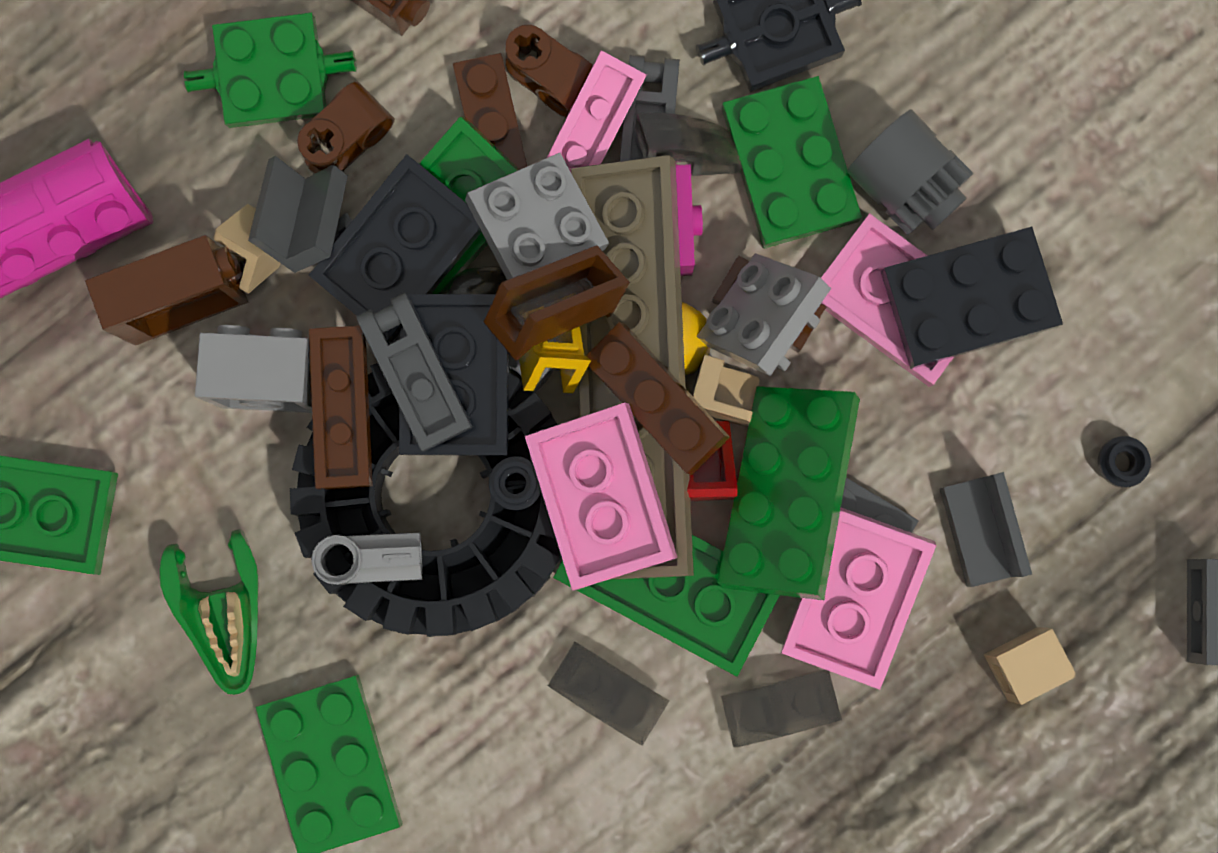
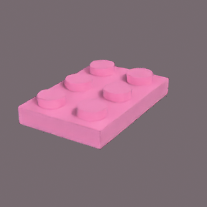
M869 213L821 277L831 288L821 304L826 306V312L921 382L931 387L954 357L910 369L881 275V271L886 267L927 255Z
M622 403L525 436L572 591L678 558L629 403Z
M841 508L825 599L800 598L781 647V653L880 690L937 546L935 541Z

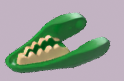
M241 529L232 531L228 541V547L233 551L237 570L241 577V581L236 585L211 592H200L192 588L184 562L186 555L179 548L178 544L167 545L162 554L159 569L160 586L171 612L193 643L216 684L224 692L231 695L243 693L251 684L254 674L258 633L259 579L257 563L248 540Z

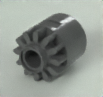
M912 109L905 112L887 127L856 158L847 170V173L878 205L882 204L887 209L885 212L907 235L912 233L923 222L932 230L940 225L967 199L959 188L974 174L952 150H948L936 138L937 135Z

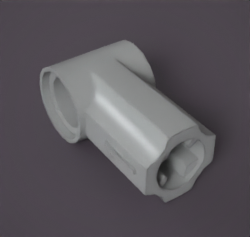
M419 532L359 536L334 535L326 537L317 544L313 551V570L321 580L336 585L422 580L421 534ZM337 545L348 547L354 558L351 569L341 576L332 574L325 562L329 550Z

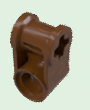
M534 25L516 27L509 33L506 40L505 52L508 74L514 81L520 83L539 97L551 110L567 118L593 65L578 53L567 49L539 27ZM532 50L537 52V59L530 55L524 61L519 59V52L525 55L529 54Z
M358 81L352 82L340 90L328 106L303 126L297 139L298 149L304 157L307 167L313 174L331 165H335L344 172L367 149L373 147L384 138L392 128L395 118ZM321 144L326 148H333L327 155L323 151H316L315 149Z

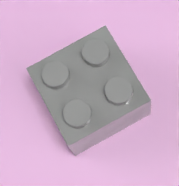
M219 325L217 334L200 333L195 397L223 409L312 413L309 338L302 337L303 331L291 328H271L270 336L250 334V328L235 325Z

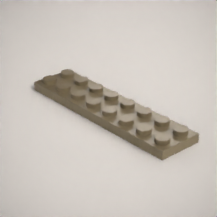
M670 155L571 168V173L609 242L603 252L630 282L611 317L602 316L580 326L584 355L586 356L618 322H621L630 328L685 388L676 161ZM588 366L579 382L580 418L622 404ZM634 417L678 558L612 579L694 576L691 502L687 491L689 474L682 470Z

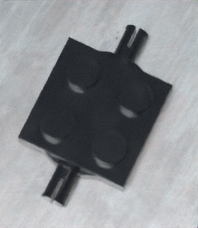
M713 0L723 25V36L696 45L698 57H700V62L704 66L707 63L730 55L739 65L749 91H755L841 58L845 49L836 30L835 15L861 6L862 0Z

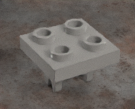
M561 153L467 193L465 201L507 280L596 245L603 251L609 244Z
M755 253L749 263L741 269L737 280L723 300L710 313L706 324L697 337L709 348L771 376L776 367L785 372L791 364L785 357V354L806 325L812 329L817 327L820 319L814 313L831 288L819 276Z

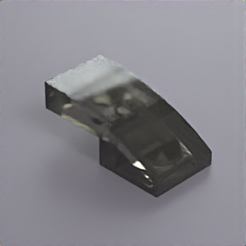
M637 113L635 131L644 158L670 155L676 163L687 162V164H691L692 176L740 173L742 165L729 130L715 123L691 116L670 113Z
M578 642L573 643L548 684V687L642 746L670 701Z
M825 669L815 670L778 682L763 683L721 696L733 747L755 744L842 720L831 675Z

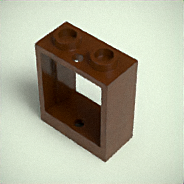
M207 235L85 280L102 330L135 346L249 303L245 291L239 288L245 268L239 257L232 258L226 246L220 247Z

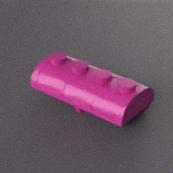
M89 138L0 182V299L154 222L151 211L101 142H92Z

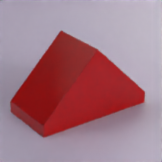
M716 421L730 438L693 475L689 474L687 491L690 501L732 500L737 497L738 488L730 421Z

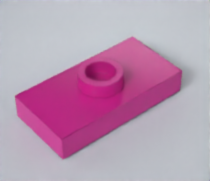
M691 164L676 165L681 276H692L695 266L694 236H702L703 232L702 206L692 205Z

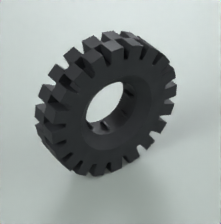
M378 363L370 366L372 372L368 374L373 486L316 489L313 432L306 446L298 445L292 470L299 472L297 488H290L291 515L298 516L300 531L295 532V536L304 558H311L312 560L315 547L326 537L334 535L396 534L386 518L392 515L390 510H383L382 486L385 476H392L393 472L388 469L399 456L400 406ZM509 373L508 456H478L486 470L480 472L483 479L490 477L493 468L506 458L522 457L532 462L525 436L558 425L553 418L552 412L535 392L523 391L522 381ZM313 418L306 427L313 431ZM513 474L506 481V488L512 494L521 493L526 487L525 477L520 474ZM541 491L536 502L522 510L506 509L499 505L491 495L487 513L483 511L479 513V516L484 518L482 524L467 540L459 544L457 539L450 540L451 548L444 550H422V580L336 585L321 580L315 572L313 574L329 594H336L345 602L344 608L365 621L372 620L383 625L382 629L405 635L421 634L427 635V637L450 636L480 629L518 610L527 600L534 597L551 578L550 575L557 564L561 562L562 556ZM337 545L329 550L325 562L332 574L341 576L351 569L354 558L348 547Z

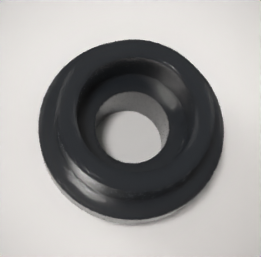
M1120 436L1107 441L1102 446L1098 454L1097 464L1100 474L1108 483L1116 487L1126 488L1138 485L1147 477L1151 467V457L1148 449L1142 442L1133 437ZM1119 453L1125 454L1130 462L1129 468L1125 472L1119 470L1115 464L1116 456Z
M522 457L506 458L500 461L490 474V493L493 499L506 509L522 510L528 508L536 502L541 494L534 465L528 459ZM513 474H520L525 477L526 487L521 493L512 494L506 488V481Z

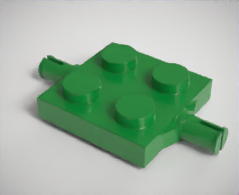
M312 13L214 24L212 28L216 54L213 68L184 71V78L187 80L184 83L187 92L216 88L222 99L224 123L229 128L314 118L326 107L325 88L328 74L357 72L354 50L325 54L318 42L316 19Z

